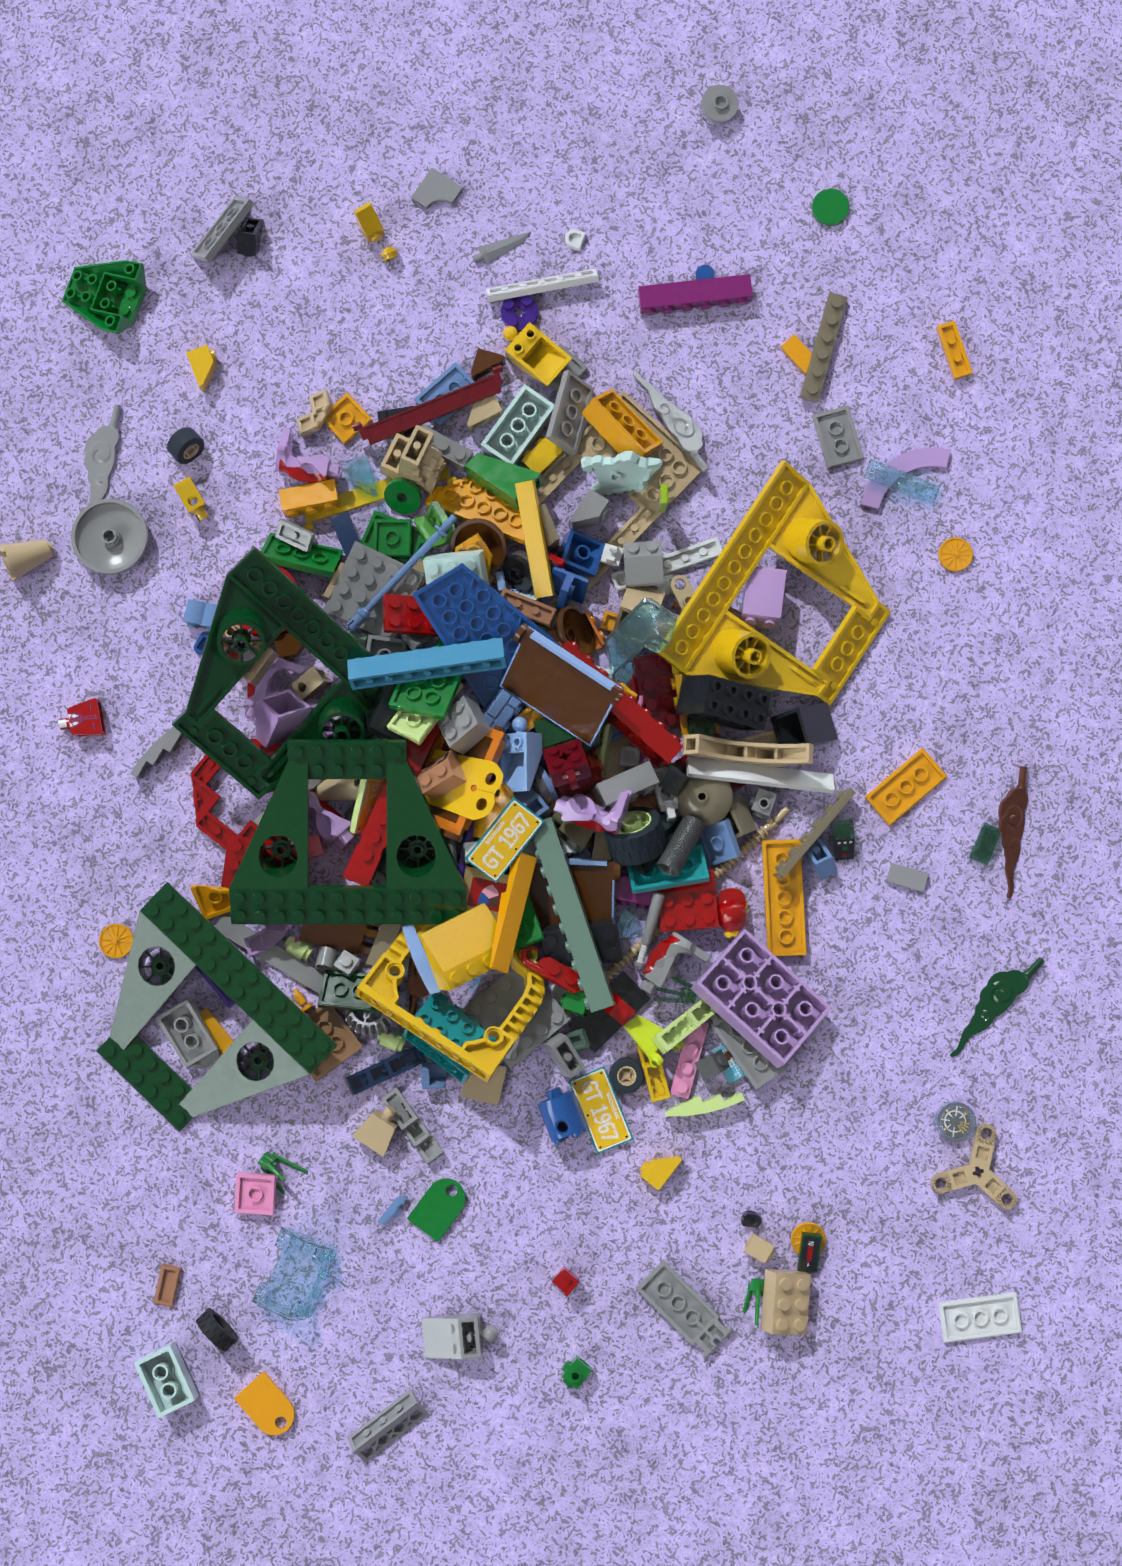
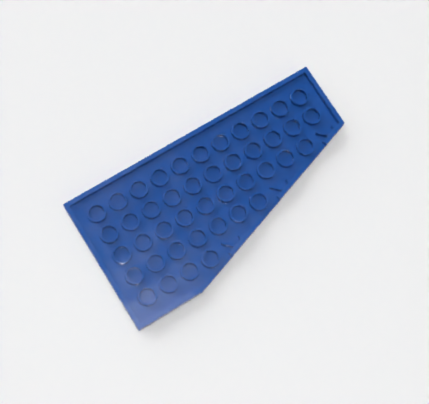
M463 563L412 593L445 646L489 640L491 638H503L508 668L519 643L513 640V637L523 623L558 646H561ZM507 668L464 674L465 679L485 710L501 689L499 685ZM524 702L520 704L522 706L520 712L528 706ZM512 715L509 720L511 724L506 730V734L516 733L512 727L515 715ZM535 727L528 732L536 733ZM615 727L611 743L624 736ZM596 748L584 752L586 758L595 754ZM542 752L539 765L549 774ZM535 774L532 783V786L536 790L538 789L537 784L540 782L537 777V774Z

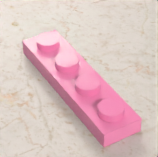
M704 1022L684 1038V1046L681 1048L670 1094L689 1099L697 1069L695 1062L700 1058L708 1023Z

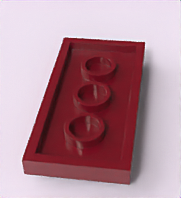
M657 653L632 658L637 699L639 700V696H643L642 708L648 709L652 713L651 717L656 721L662 722L667 727L666 730L681 727L679 714H676L673 697H676V692L671 688L670 678H673L671 664Z

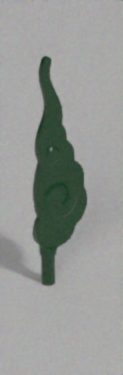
M1039 957L1024 972L1019 970L997 972L990 977L987 985L980 992V1001L975 1007V1013L970 1023L963 1030L958 1047L950 1053L951 1057L958 1055L972 1035L988 1028L993 1019L1007 1010L1016 996L1027 989L1032 975L1045 963L1043 959Z

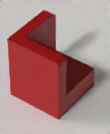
M563 1266L552 1280V1283L560 1288L567 1297L579 1283V1278L567 1267Z

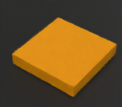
M347 392L332 405V409L324 423L346 445L360 433L359 430L354 432L352 424L360 421L362 426L365 427L373 419Z

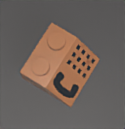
M453 749L423 766L417 777L422 794L434 800L466 782L457 752Z

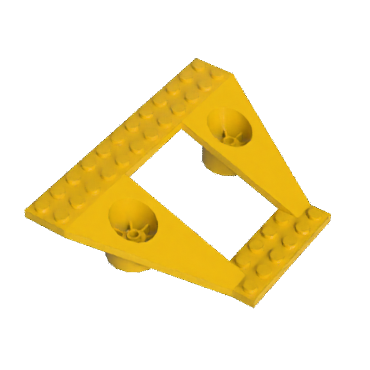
M781 460L656 650V653L678 671L686 675L710 674L741 684L814 695L823 703L827 702L828 706H831L891 611L878 600L847 547L841 528L832 521L811 483L788 462ZM768 548L851 606V609L812 669L728 611Z

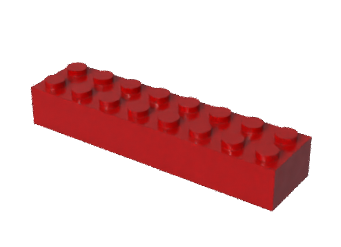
M567 640L560 646L610 679L607 671L603 668L599 669L594 664L595 661L589 655H584L575 642ZM614 681V683L622 687L621 693L624 695L618 704L614 703L607 720L658 767L669 764L684 747L680 743L681 740L676 735H671L662 722L651 717L652 713L648 709L640 707L637 704V699L630 694L627 695L623 691V686Z

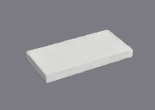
M1016 1292L938 1302L944 1343L1022 1333Z

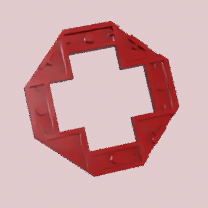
M250 739L265 753L278 750L281 747L279 744L266 748L257 739ZM205 754L191 772L196 827L226 850L228 835L238 834L210 813L221 799V796L207 785L221 767ZM250 820L239 835L253 837L258 825Z

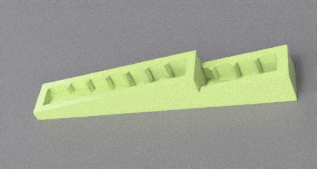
M701 999L651 1040L664 1055L716 1012Z

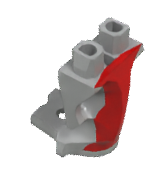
M673 931L667 940L660 942L650 953L642 974L645 979L639 987L651 994L656 986L661 988L674 975V959L678 953L693 956L704 962L709 961L711 956Z

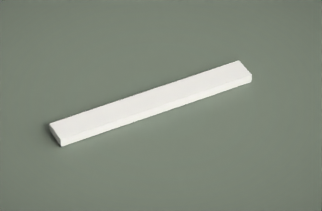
M694 757L686 759L687 776L692 778L831 794L835 791L833 774Z

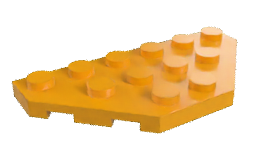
M461 478L452 481L453 484L444 487L442 485L437 486L432 495L429 494L425 501L427 507H429L431 502L438 501L446 514H453L456 518L463 521L474 518L489 520L501 529L506 538L525 545L520 511L471 478Z

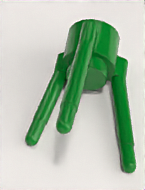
M267 1151L257 1162L261 1166L260 1169L266 1174H271L272 1171L283 1182L286 1179L275 1169L278 1164L276 1160L305 1174L308 1173V1170L280 1157L275 1152L270 1154ZM276 1180V1188L281 1194H284L285 1191Z
M751 1278V1283H748V1291L742 1312L745 1314L747 1311L751 1293L756 1295L755 1325L758 1326L760 1296H763L764 1279Z

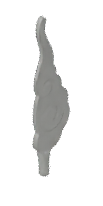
M634 369V378L648 392L654 410L661 416L668 431L678 441L681 450L694 459L703 473L707 472L709 467L698 452L702 447V430L699 425L686 412L679 410L676 405L668 402L665 397L661 396L659 391L641 378L638 371Z
M114 404L109 425L100 427L95 434L88 438L85 444L86 455L84 465L88 470L87 478L90 483L91 492L90 504L102 500L109 487V476L115 464L116 446L120 440L118 421L121 406Z

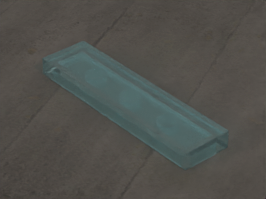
M870 459L864 474V478L931 505L935 503L940 486L874 459Z

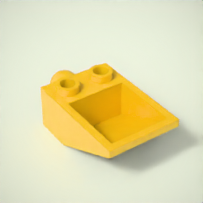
M530 322L519 334L513 326H507L503 330V337L507 341H512L505 349V357L522 371L547 387L572 360L570 355Z

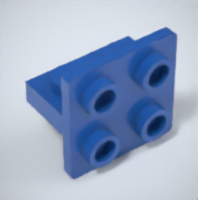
M554 566L551 574L555 594L559 595L555 608L557 612L563 607L570 605L571 600L583 604L590 580Z

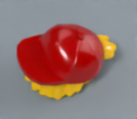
M737 888L722 890L717 899L719 926L725 931L724 936L727 938L737 937L739 931L747 922V913L749 912L747 908L748 901H746L742 890Z

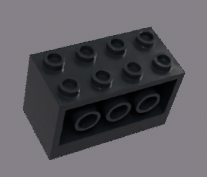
M710 674L682 676L676 714L737 731L765 730L771 692Z

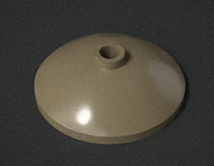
M688 777L689 780L677 795L678 811L681 816H693L705 826L716 824L725 818L733 802V792L730 783L727 781ZM700 793H704L706 795V798L704 800L699 799Z

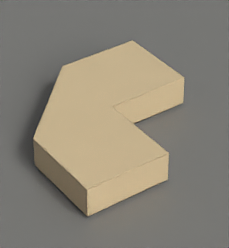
M326 389L309 396L313 412L296 419L300 436L303 438L320 431L332 409L329 392Z

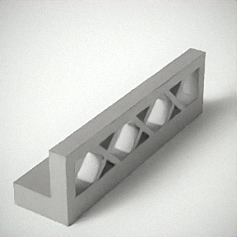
M410 1389L347 1438L353 1452L366 1463L429 1413L419 1403L415 1393ZM417 1409L420 1410L417 1415L411 1416ZM399 1423H404L400 1428H395ZM388 1435L384 1440H379L382 1436ZM372 1447L366 1454L363 1453L366 1448Z

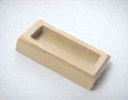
M339 563L333 579H329L321 597L325 599L331 597L332 590L344 563Z

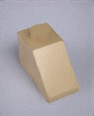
M495 395L473 404L467 422L469 432L502 416L503 411Z

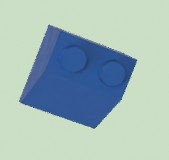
M571 528L563 536L557 557L565 560L566 571L583 577H595L605 543Z

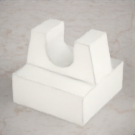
M605 543L600 563L619 568L624 548Z

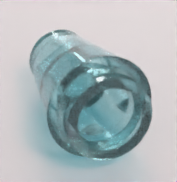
M628 909L621 912L619 917L622 939L638 922L639 916Z

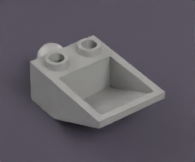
M480 1312L421 1318L425 1358H480L484 1353L483 1339L487 1342H493L498 1337V1330L494 1326H487L482 1330ZM474 1321V1326L468 1325V1322ZM472 1340L476 1341V1346L474 1347L470 1345Z

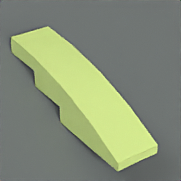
M741 1092L724 1100L720 1093L704 1101L697 1095L664 1111L666 1116L704 1114L727 1108L744 1101L745 1098Z

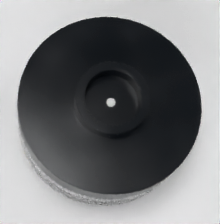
M523 550L514 551L504 560L502 571L506 580L514 588L525 591L533 586L527 552Z

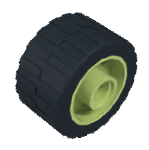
M644 806L628 808L627 815L617 835L604 831L611 859L621 865L633 866L650 862L661 855L667 845L660 814L656 810Z

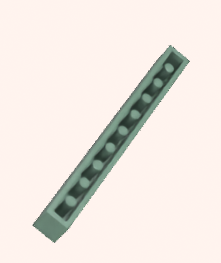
M550 817L544 819L545 822L531 838V841H535L537 848L534 849L537 860L541 859L543 867H540L543 878H547L549 883L546 886L548 894L554 898L555 904H553L555 915L560 917L561 923H559L561 933L562 935L565 934L567 942H565L568 953H572L574 959L571 961L574 972L578 971L580 977L577 980L581 991L584 990L586 998H584L585 1006L592 1013L614 1006L616 1003L555 820Z

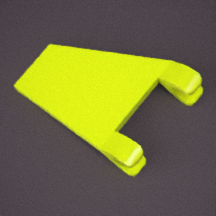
M637 1015L624 1025V1028L648 1057L651 1066L657 1068L664 1060L655 1052L658 1048L651 1039L664 1029L640 1015ZM683 1040L672 1048L675 1052L684 1046Z

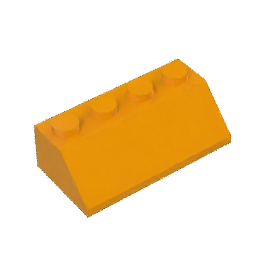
M613 388L594 397L581 413L586 418V421L619 454L624 451H633L639 456L648 458L663 444V441Z

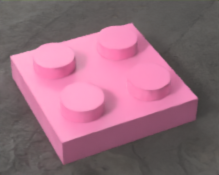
M238 1172L236 1174L234 1212L274 1215L277 1176L274 1174Z

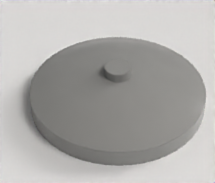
M102 499L86 506L76 517L71 531V543L77 558L90 570L104 575L120 574L133 568L145 554L149 539L148 528L142 515L132 505L118 499Z

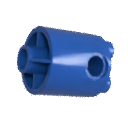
M560 1087L545 1092L547 1099L539 1102L537 1105L554 1145L565 1141V1139L569 1138V1135L575 1138L587 1131L586 1122L573 1090L562 1093ZM563 1122L567 1123L568 1128L564 1126Z

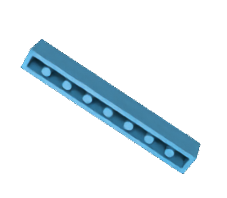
M491 638L483 641H471L469 643L451 644L441 647L435 646L427 649H414L406 652H394L392 654L347 660L348 680L352 690L507 668L503 638Z

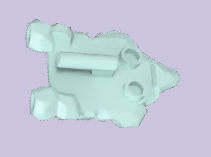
M624 451L617 454L614 458L611 456L603 458L601 455L583 457L581 459V466L585 472H595L598 481L592 484V490L602 496L604 494L611 495L614 492L620 494L631 490L636 492L644 491L653 473L661 468L662 460L650 457L645 458L633 451Z

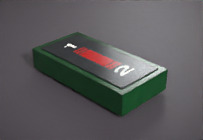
M801 1233L797 1271L817 1273L822 1240L821 1233Z

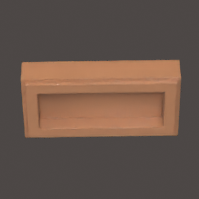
M162 1264L154 1304L174 1306L182 1267Z

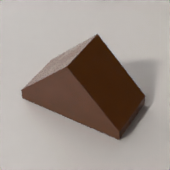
M478 348L471 370L472 380L475 381L492 372V367L500 364L501 366L505 365L504 355Z

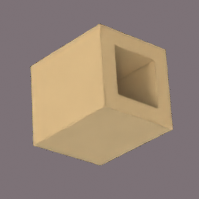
M752 1232L743 1250L759 1261L766 1263L767 1260L770 1261L775 1253L773 1249L775 1246Z

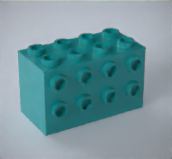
M442 993L432 994L415 1014V1017L422 1018L428 1026L437 1028L443 1036L460 1047L463 1046L465 1041L483 1038L486 1029L484 1030L479 1026V1022L475 1018L466 1016L462 1008L457 1005L453 1006L448 1002V998ZM405 1028L403 1038L463 1085L473 1074ZM488 1037L492 1042L497 1040L495 1037Z

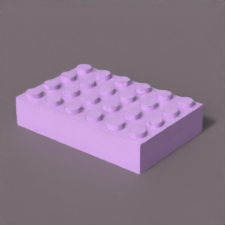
M743 929L690 988L777 1069L790 1059L832 1008L746 929Z

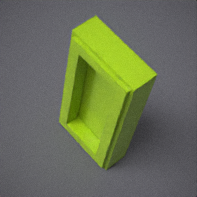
M661 484L659 490V512H666L668 506V485Z

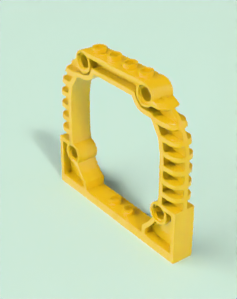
M440 924L413 925L419 937V934ZM402 930L386 953L382 954L359 984L356 996L488 1083L539 1009L544 997L545 984L540 974L527 968L522 963L521 952L523 949L514 952L515 958L511 959L510 964L516 973L524 977V993L500 1027L491 1026L486 1029L483 1038L465 1041L463 1046L460 1047L443 1036L437 1028H431L422 1018L411 1015L397 1005L399 1000L397 986L402 983L405 973L403 964L411 955ZM530 950L527 956L530 957L531 961L538 964L536 961L538 952ZM390 972H396L398 976H392ZM488 1037H495L497 1041L492 1042Z

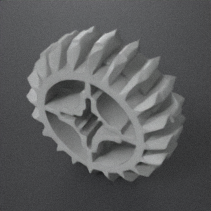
M349 1010L344 1012L345 1020L349 1024L350 1029L354 1030L356 1034L362 1033L364 1037L369 1033L370 1037L373 1038L376 1032L381 1036V1030L387 1032V1025L393 1026L392 1019L381 1013ZM357 1013L363 1016L364 1022L356 1018Z

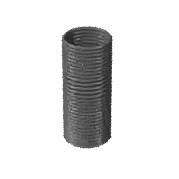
M685 815L657 862L660 870L671 876H679L705 830V825L700 820L689 815Z

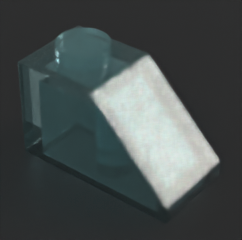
M367 455L346 460V468L343 469L346 480L350 479L352 486L373 497H377L378 493Z

